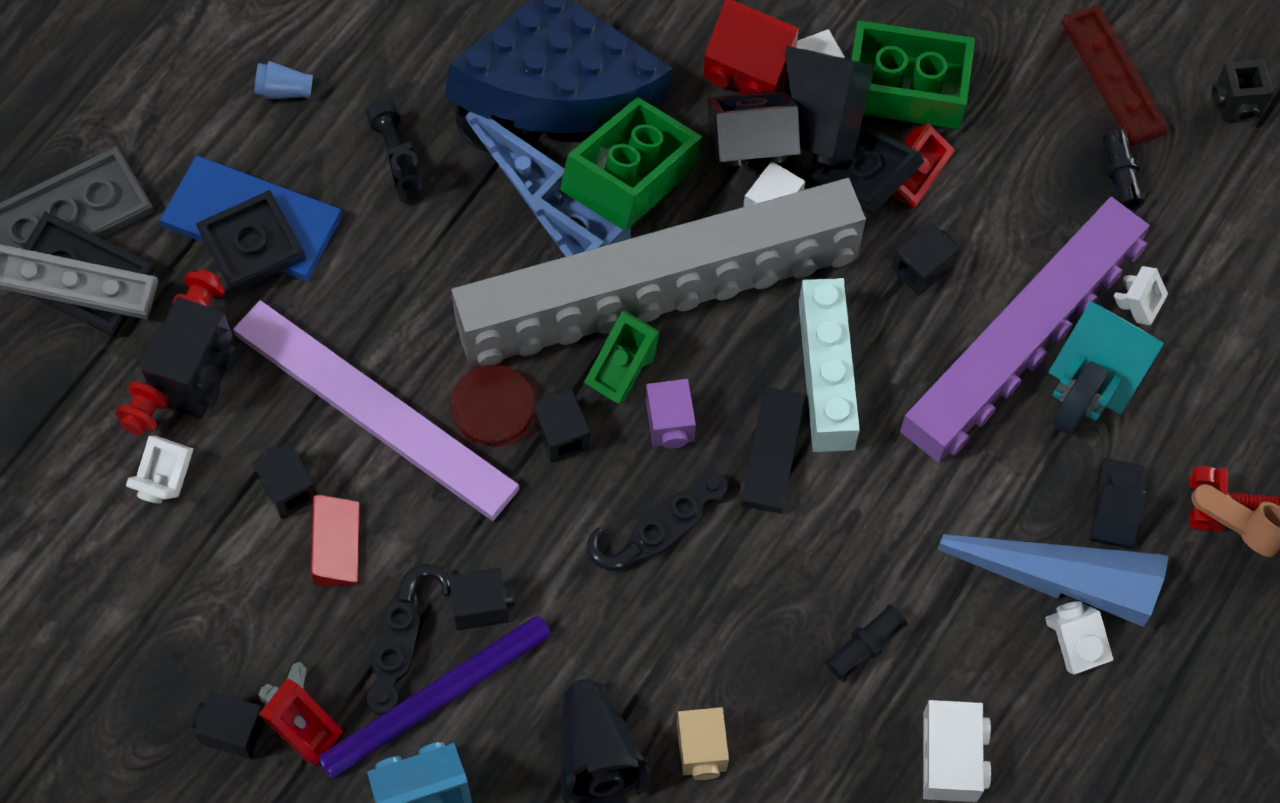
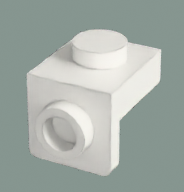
M156 435L149 436L137 476L128 477L126 486L138 490V498L152 503L161 504L163 499L179 497L193 448Z
M1074 601L1059 606L1057 613L1045 617L1047 626L1056 630L1068 672L1074 675L1113 661L1100 611L1082 604L1080 601Z

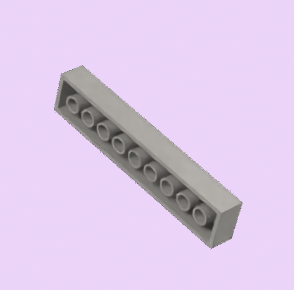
M842 179L453 288L451 291L456 326L470 368L477 366L492 367L508 357L519 354L521 356H530L541 351L543 347L557 343L562 345L572 344L580 340L582 336L596 332L610 333L621 312L624 310L643 322H649L666 312L673 310L688 311L697 307L701 302L715 298L726 300L734 297L740 291L754 287L756 289H765L774 285L778 280L792 276L803 278L811 275L817 269L831 265L833 267L845 266L858 258L866 218L850 179Z

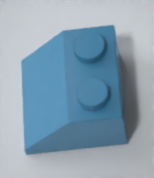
M443 742L432 743L421 748L418 751L419 755L403 760L399 756L386 758L375 765L376 769L367 771L375 803H472L468 781L454 743L446 746Z

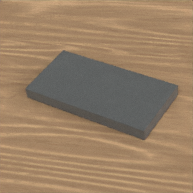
M118 146L1 202L0 244L22 249L45 211L101 239L154 214L155 211Z

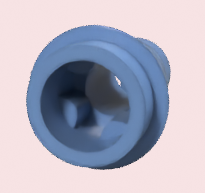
M268 61V64L258 63L254 95L264 96V100L310 98L313 75L304 74Z

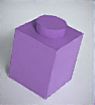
M688 379L646 384V407L653 447L663 445L665 448L674 449L683 447L688 442H693L695 439L696 423Z

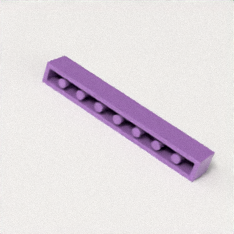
M1110 197L907 412L900 432L938 463L948 453L955 456L970 437L966 433L975 424L982 427L989 420L996 409L993 404L1000 396L1007 399L1014 393L1022 381L1019 376L1026 368L1033 371L1039 366L1047 355L1045 348L1052 340L1057 344L1063 340L1073 326L1070 321L1075 315L1079 313L1082 316L1090 301H1097L1098 296L1095 294L1102 286L1109 289L1122 274L1123 270L1120 267L1128 259L1133 263L1142 254L1148 244L1143 239L1150 225L1113 197Z

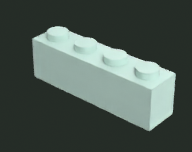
M844 278L802 280L799 312L813 452L855 450L860 430Z

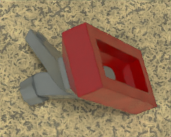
M297 662L292 665L289 675L281 687L270 684L261 687L258 695L260 701L265 704V707L259 715L306 762L317 767L320 763V755L329 750L344 731L303 689L307 669L301 662Z

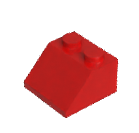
M725 0L704 56L703 77L709 79L711 83L718 87H727L741 94L783 91L789 80L785 57L786 47H797L799 28L736 1Z

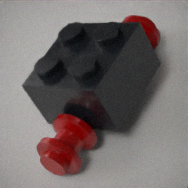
M199 269L197 272H188L186 274L184 282L189 289L186 295L178 294L174 297L172 301L173 306L141 366L147 383L131 382L127 388L128 393L132 396L129 405H119L115 411V415L121 420L119 425L124 430L139 436L143 435L144 432H154L157 423L152 418V415L156 409H165L166 407L202 419L207 408H212L217 402L221 389L220 382L225 372H230L235 366L238 349L236 348L224 312L208 307L212 299L219 300L225 293L223 286L220 284V278L210 271Z

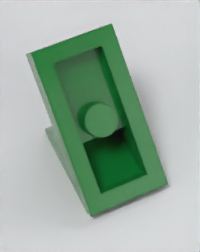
M625 310L622 311L584 383L617 404L623 403L642 367L653 363L659 331Z

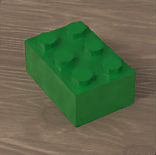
M857 20L851 60L874 65L863 115L919 124L929 123L932 126L960 130L967 105L975 38Z
M637 97L568 154L560 190L626 232L693 172L703 136Z

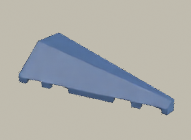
M472 112L466 115L467 122L565 257L631 239V227L625 232L560 190L564 174L563 167L493 119L490 120Z
M943 534L938 546V550L1057 599L1062 593L1144 627L1153 612L1165 579L1169 557L1162 554Z

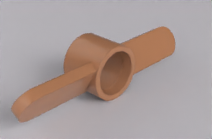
M1200 485L1193 491L1191 496L1192 503L1198 510L1240 534L1244 542L1255 552L1267 557H1273L1280 550V506L1271 502H1262L1255 511H1252L1210 485Z

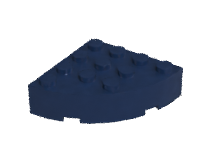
M530 0L450 63L445 97L484 118L491 120L492 115L502 119L515 121L514 127L550 133L592 132L602 127L637 97L654 107L665 101L673 68L573 0Z

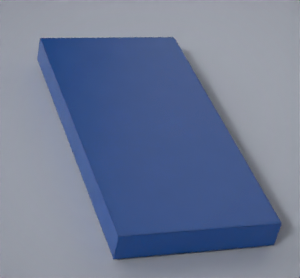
M196 155L160 218V223L166 229L204 243L196 223L270 190L306 256V260L281 272L308 282L342 218V211L334 206Z

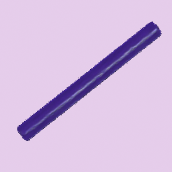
M534 616L321 754L319 762L326 774L331 778L336 777L548 639L550 630L540 616Z

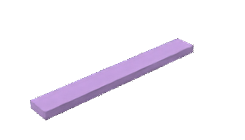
M261 300L233 329L235 336L491 521L497 518L519 491V484Z

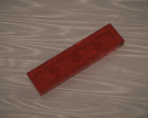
M1099 4L1064 15L1062 25L1119 128L1127 130L1130 147L1165 135L1168 130L1167 124Z

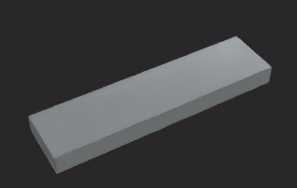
M0 244V289L148 320L158 285L157 277Z

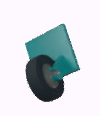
M1090 301L1048 372L1060 379V383L1052 396L1062 401L1052 424L1064 433L1071 435L1084 415L1097 421L1105 407L1121 415L1164 342L1095 302Z

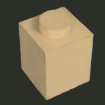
M723 707L678 711L677 730L682 776L693 775L695 780H709L719 777L720 772L727 771L729 762Z

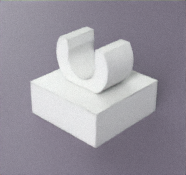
M1142 266L1137 276H1124L1123 282L1126 289L1129 290L1127 294L1115 292L1114 298L1118 307L1124 310H1131L1136 323L1151 326L1168 293L1157 268Z

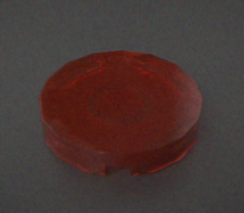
M487 365L473 369L459 380L452 392L451 413L456 428L466 439L474 443L477 441L479 443H486V446L498 447L514 442L526 432L533 417L532 403H534V396L529 383L520 373L505 366Z

